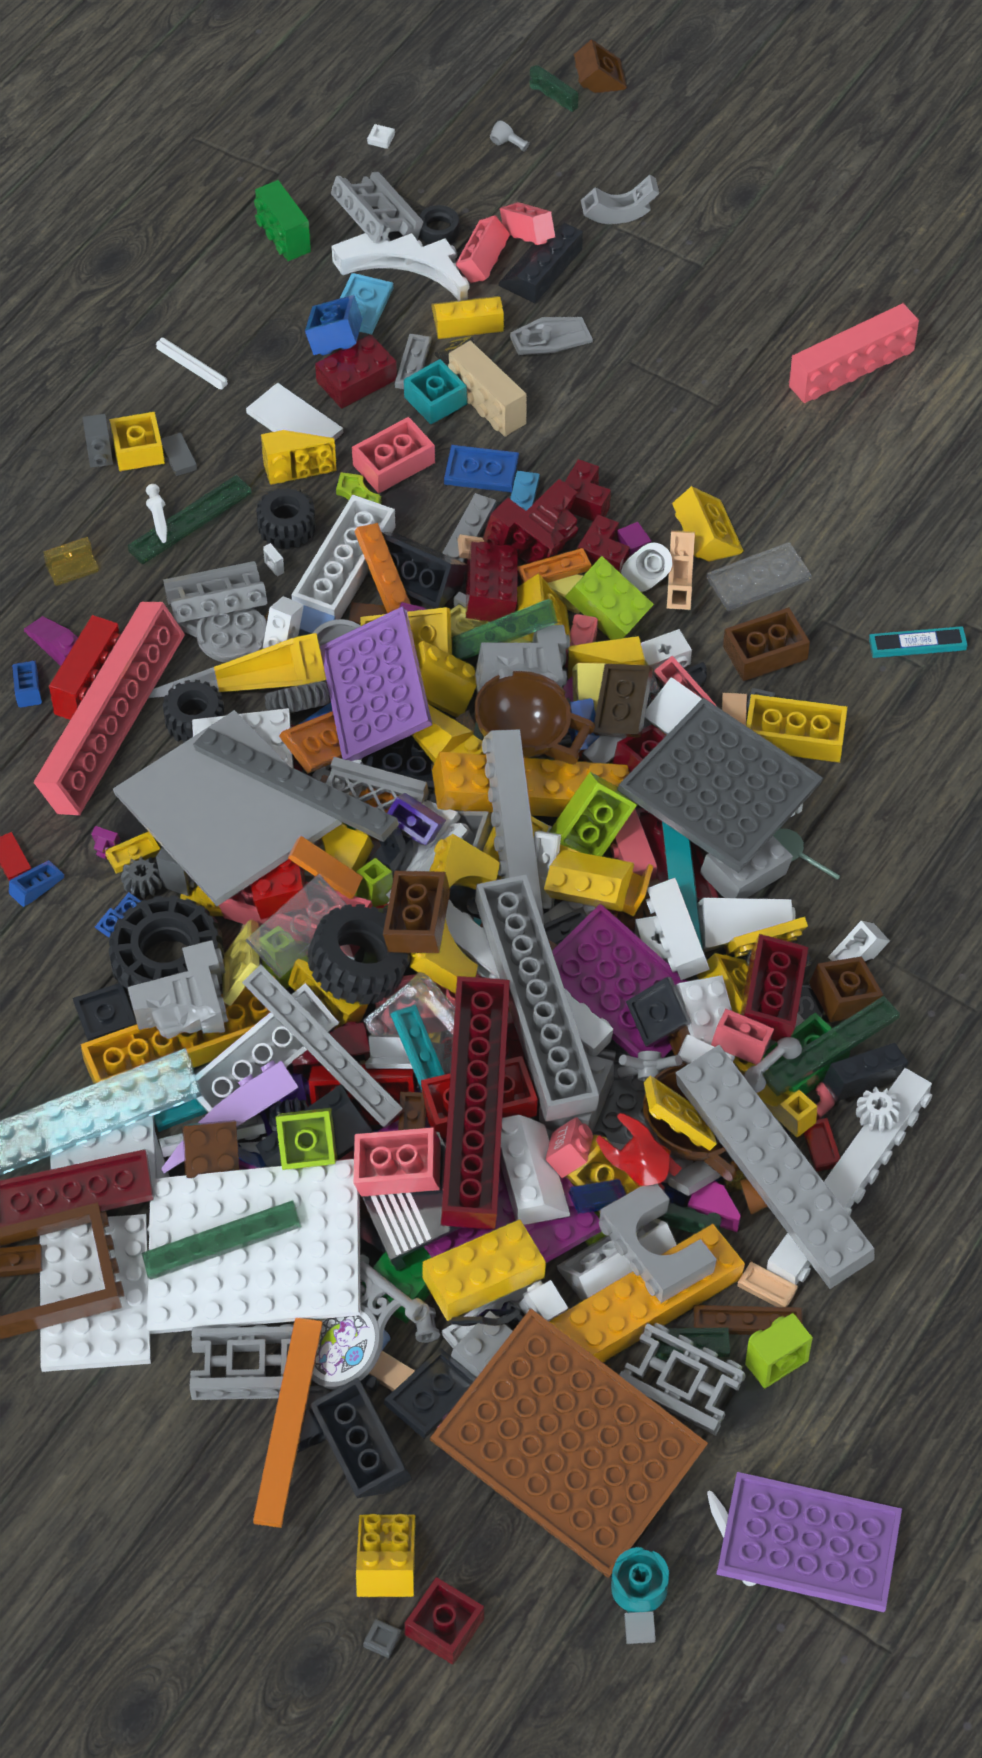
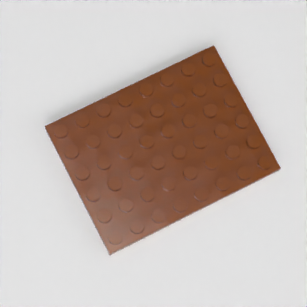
M531 1308L430 1437L434 1444L608 1578L612 1574L617 1558L633 1546L708 1444Z

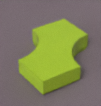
M340 473L336 495L343 496L350 500L352 495L381 504V496L372 493L365 487L363 475Z

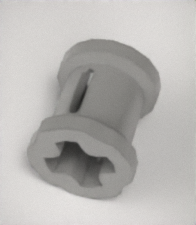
M429 1307L427 1316L421 1322L416 1323L417 1332L415 1336L419 1342H432L440 1336L439 1329L435 1325L434 1318L436 1317V1312L432 1307Z

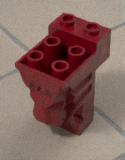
M558 479L527 511L507 498L491 513L483 537L484 542L518 548V558L526 564L556 556L563 549L565 543L573 539L578 532V527L576 526L577 518L570 512L577 491L561 479Z

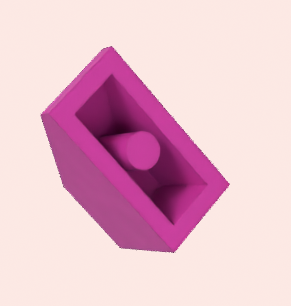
M714 1180L692 1193L688 1203V1217L738 1232L740 1214L724 1185Z

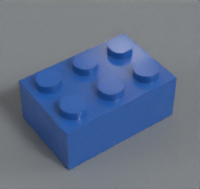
M354 295L312 306L305 333L313 355H327L335 349H349L356 344L363 318Z

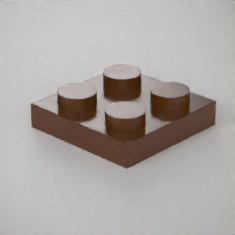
M235 1120L182 1125L186 1178H195L199 1174L239 1170Z

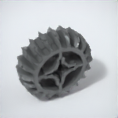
M323 681L286 688L265 695V706L268 711L289 708L290 713L327 705L330 702L329 690L326 682Z

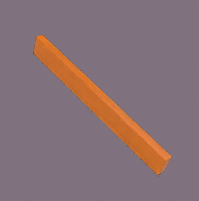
M295 1318L253 1519L254 1524L282 1528L323 1326L322 1321Z

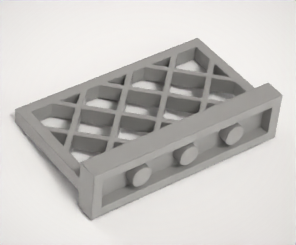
M334 757L332 760V770L326 782L327 785L332 787L335 778L345 780L348 786L340 789V791L344 793L351 791L354 798L362 802L374 797L378 804L375 808L383 812L392 806L397 798L396 795L407 793L422 804L424 801L426 802L429 795L427 782ZM362 785L369 787L370 793L360 798L357 797L354 789ZM384 792L391 793L394 799L381 805L377 796ZM402 831V835L410 837V834Z

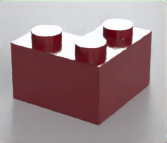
M578 459L565 480L567 485L577 491L570 512L594 521L597 515L605 517L609 511L611 490L598 485L599 466Z
M597 515L578 546V549H584L591 567L602 556L621 573L623 564L630 557V546L617 542L619 522Z

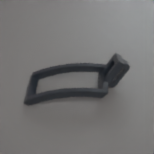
M511 1301L503 1303L501 1309H486L475 1317H452L451 1322L457 1326H473L477 1323L497 1326L507 1323L512 1328H516L525 1314ZM489 1311H491L495 1316H499V1318H488L484 1316Z

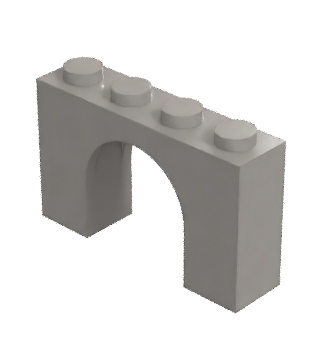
M655 1184L641 1186L602 1208L599 1227L606 1236L609 1235L614 1241L617 1252L628 1259L634 1274L641 1276L648 1292L652 1296H656L662 1303L714 1273L716 1258L701 1239L671 1255L651 1253L640 1244L636 1236L637 1232L644 1225L667 1213L669 1198L660 1186Z

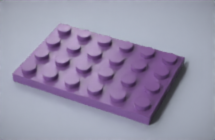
M403 606L320 646L342 759L349 761L359 760L432 725L408 613Z
M737 1472L717 1575L885 1613L902 1509Z

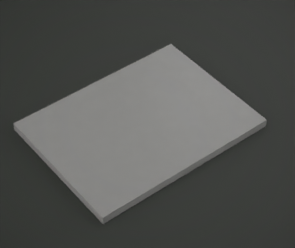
M235 710L208 727L288 765ZM206 728L113 788V791L192 880L218 906L288 860V856L300 836L314 843L341 825L342 822L196 751L193 744L208 729Z

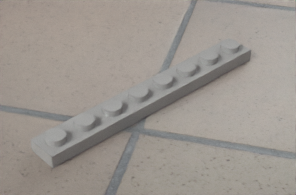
M262 965L256 968L242 982L385 1129L404 1112L403 1108Z

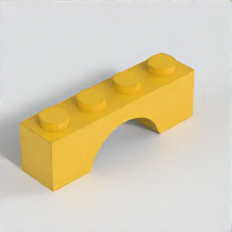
M736 1056L733 1060V1063L743 1076L747 1069L751 1066H756ZM767 1069L763 1073L766 1086L757 1095L773 1116L791 1133L799 1137L816 1123L817 1105L800 1090L792 1092L784 1088Z

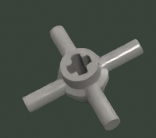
M657 1051L639 1052L638 1058L621 1055L619 1063L624 1065V1067H619L617 1072L619 1077L638 1074V1080L645 1081L650 1075L655 1077L666 1068L681 1065L682 1058L680 1055L661 1058V1053Z

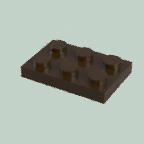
M604 665L594 721L595 729L593 733L595 735L642 736L653 668L650 665Z

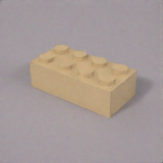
M468 341L449 353L448 367L467 386V403L476 408L479 415L485 417L496 431H499L506 437L526 424V393L473 342Z

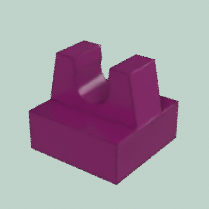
M98 826L94 827L91 834L95 841L94 850L97 851L96 855L104 859L107 858L105 850L122 843L118 833Z

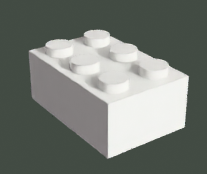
M723 976L678 983L675 987L692 1022L687 1025L690 1035L711 1045L716 1027L725 1009L732 1011Z

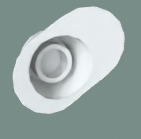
M649 543L626 560L621 574L640 592L646 591L656 585L671 571L673 564L672 556L665 546L658 543Z

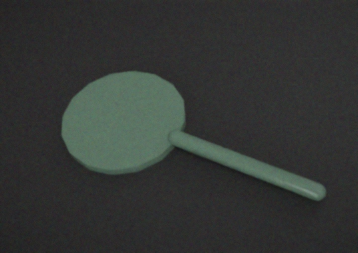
M779 829L773 835L793 856L792 861L801 857L835 879L840 878L832 870L802 853L804 842L795 831Z

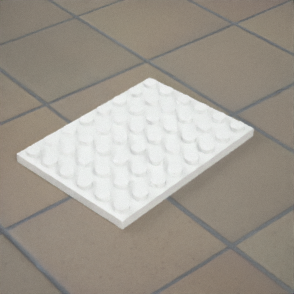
M354 1159L338 1160L336 1164L287 1170H282V1166L199 1174L195 1178L176 1176L151 1179L154 1200L150 1201L147 1329L150 1334L191 1331L193 1328L201 1326L224 1328L230 1325L247 1326L295 1321V1318L313 1320L361 1315L360 1194L353 1184Z

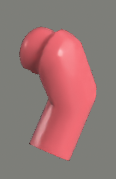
M823 1082L818 1083L816 1086L817 1094L820 1096V1101L816 1104V1119H820L835 1104L834 1098Z

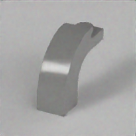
M648 175L633 190L620 195L607 194L595 187L581 200L584 216L603 224L627 223L636 220L651 210L649 202L659 194L655 177Z

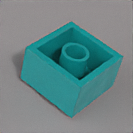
M439 359L404 379V398L430 424H433L467 405V386Z

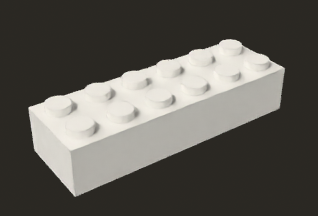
M352 495L292 593V600L336 617V620L341 619L369 571L368 564L354 531L357 527L378 523L381 532L392 533L395 529V509Z
M306 983L292 994L298 1003L328 1033L339 1024ZM270 1012L189 1080L185 1086L209 1113L217 1104L240 1087L238 1082L250 1074H252L253 1078L263 1073L260 1068L272 1060L276 1064L282 1061L287 1069L292 1064V1061L307 1051V1049Z

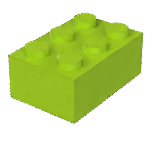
M602 556L565 595V598L583 615L596 617L598 619L597 627L611 640L623 639L654 605Z
M589 772L549 833L560 834L561 845L581 853L602 857L637 804L619 792L617 786Z

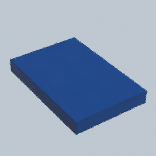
M451 445L444 485L512 492L519 453Z

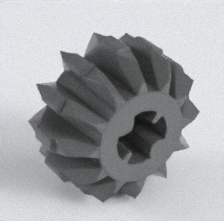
M140 856L138 861L131 858L130 865H124L121 881L126 892H131L135 897L141 894V897L144 899L146 894L149 893L154 896L155 890H161L162 883L158 865L154 863L151 857L144 860Z

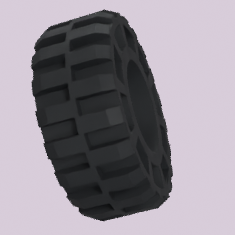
M172 895L163 898L162 896H156L148 901L145 899L137 903L136 907L129 908L123 913L124 917L117 920L114 925V931L109 937V956L115 980L120 983L125 993H129L128 987L187 972L184 956L168 963L155 962L144 956L153 945L163 941H177L188 947L212 940L214 948H220L222 958L224 959L222 933L219 930L215 917L210 916L209 911L204 906H197L195 901L187 898L186 900L180 899L179 896Z

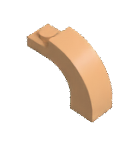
M671 531L670 554L673 564L668 576L667 608L691 609L695 532Z

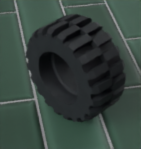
M351 904L341 907V910L338 907L331 910L329 914L324 915L316 927L308 949V967L311 972L313 971L312 976L315 981L321 983L320 987L326 993L328 991L331 992L333 997L338 1000L342 998L346 1000V1003L351 1004L360 1002V1005L369 1004L370 1001L377 1003L382 1001L384 997L391 996L402 981L410 961V953L388 952L383 936L387 913L379 912V908L373 906L367 908L364 904H356V907H352ZM357 945L370 951L378 962L365 964L354 961L341 950L340 946Z

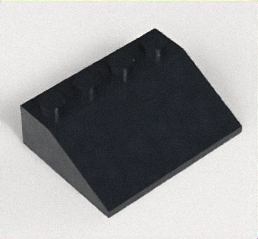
M412 735L369 754L367 766L427 782L428 789L435 790L432 774L434 763Z

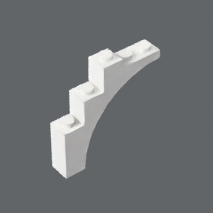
M364 233L332 246L333 262L342 275L374 268L406 270L424 275L440 283L458 301L468 300V289L470 288L468 280L459 273V269L455 265L457 252L454 246H450L446 239L423 247L421 241H417L412 233L390 241L388 237L387 239L381 237L378 243H374Z

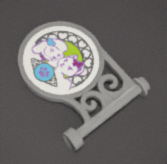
M360 1255V1282H365L367 1286L365 1289V1287L360 1285V1292L364 1294L361 1297V1315L313 1319L322 1321L323 1326L312 1380L324 1388L337 1389L357 1377L361 1381L371 1372L381 1354L385 1325L390 1316L400 1306L406 1308L405 1315L414 1323L421 1322L429 1311V1306L419 1298L412 1300L369 1266V1258L365 1255ZM388 1294L394 1300L392 1302H389L387 1299L381 1296ZM376 1303L381 1306L379 1309H376Z

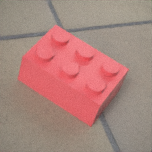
M407 417L353 446V466L379 494L434 464L435 445Z
M434 1127L355 1134L353 1184L361 1197L440 1190L441 1141Z

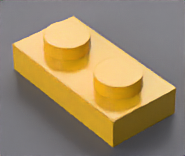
M148 831L105 850V853L117 874L123 871L124 865H130L131 858L138 861L140 856L144 860L156 857L160 847Z

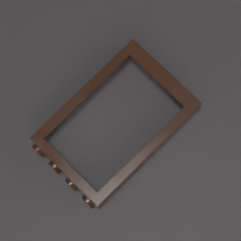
M98 1203L0 1228V1246L91 1223L105 1286L103 1290L0 1316V1339L122 1308L120 1297H124L125 1294L122 1282L116 1281L115 1274L120 1273L116 1257L111 1258L110 1253L111 1250H115L111 1234L106 1235L105 1230L106 1227H110L106 1211L101 1212Z

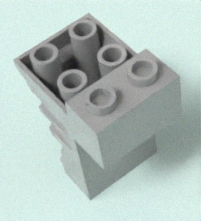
M535 625L532 643H481L475 673L478 692L486 682L499 675V679L512 676L513 671L534 672L554 680L561 688L562 685H566L567 674L566 671H562V667L566 665L565 650L570 647V637L565 634L564 625Z
M212 940L182 948L187 972L128 987L139 1030L156 1026L161 1036L167 1039L173 1038L182 1032L194 1033L200 1030L203 1033L225 1032L224 1022H228L219 984L223 983L221 974L226 972L220 948L215 949Z

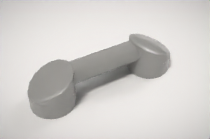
M792 1037L781 1038L777 1041L778 1045L756 1066H751L747 1069L744 1078L756 1093L762 1091L766 1086L763 1073L782 1055L786 1059H793L800 1055L802 1047L799 1040Z

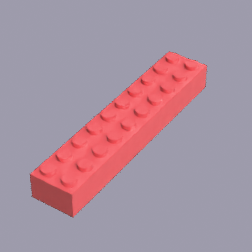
M140 602L34 780V784L57 814L80 815L185 636L163 602Z

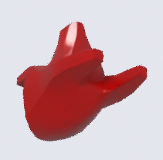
M620 1112L617 1118L630 1131L633 1137L620 1150L599 1135L596 1138L599 1148L605 1158L613 1166L626 1172L638 1187L658 1184L663 1190L664 1186L661 1183L667 1179L668 1174L671 1173L675 1177L682 1167L670 1157L671 1151L656 1141L644 1124Z

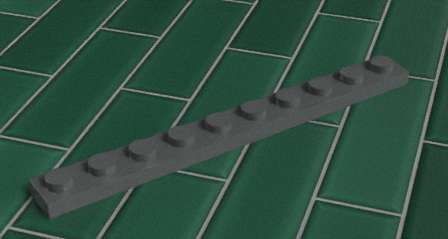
M208 728L193 744L196 751L382 842L399 825L396 817L211 728Z

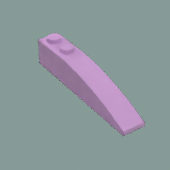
M272 1060L260 1068L263 1073L253 1078L252 1074L239 1081L240 1087L217 1104L198 1123L235 1120L237 1128L296 1090L298 1086L283 1062L280 1061L276 1064ZM183 1140L161 1168L163 1174L184 1161Z

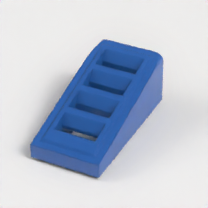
M36 661L13 664L14 689L18 707L41 704Z
M48 860L11 879L9 882V894L24 907L64 878V874ZM47 872L50 877H47L44 873Z

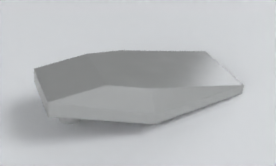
M541 317L510 333L511 341L518 355L556 353L593 341L582 317Z

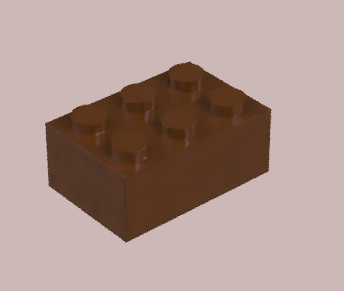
M790 607L724 630L723 647L742 681L808 659L810 641Z
M394 872L383 931L388 952H440L450 896L446 872Z

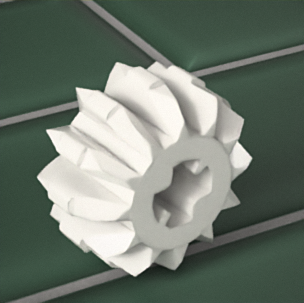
M875 1087L873 1093L866 1090L863 1093V1097H859L857 1101L858 1108H856V1115L860 1118L861 1126L869 1124V1131L875 1127L878 1128L880 1133L884 1130V1127L891 1130L894 1123H897L900 1118L901 1105L899 1102H896V1094L888 1095L887 1088L883 1092H879L877 1087Z

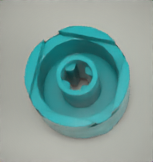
M638 1547L623 1552L617 1558L612 1571L611 1591L617 1604L628 1613L652 1612L656 1610L667 1597L669 1570L665 1560L654 1551L651 1552Z

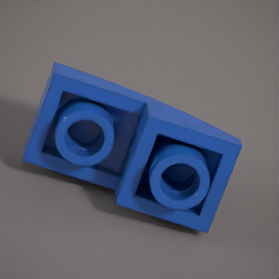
M128 892L114 910L110 908L95 928L109 938L110 934L114 931V925L117 920L124 917L123 913L131 907H136L137 903L141 901Z

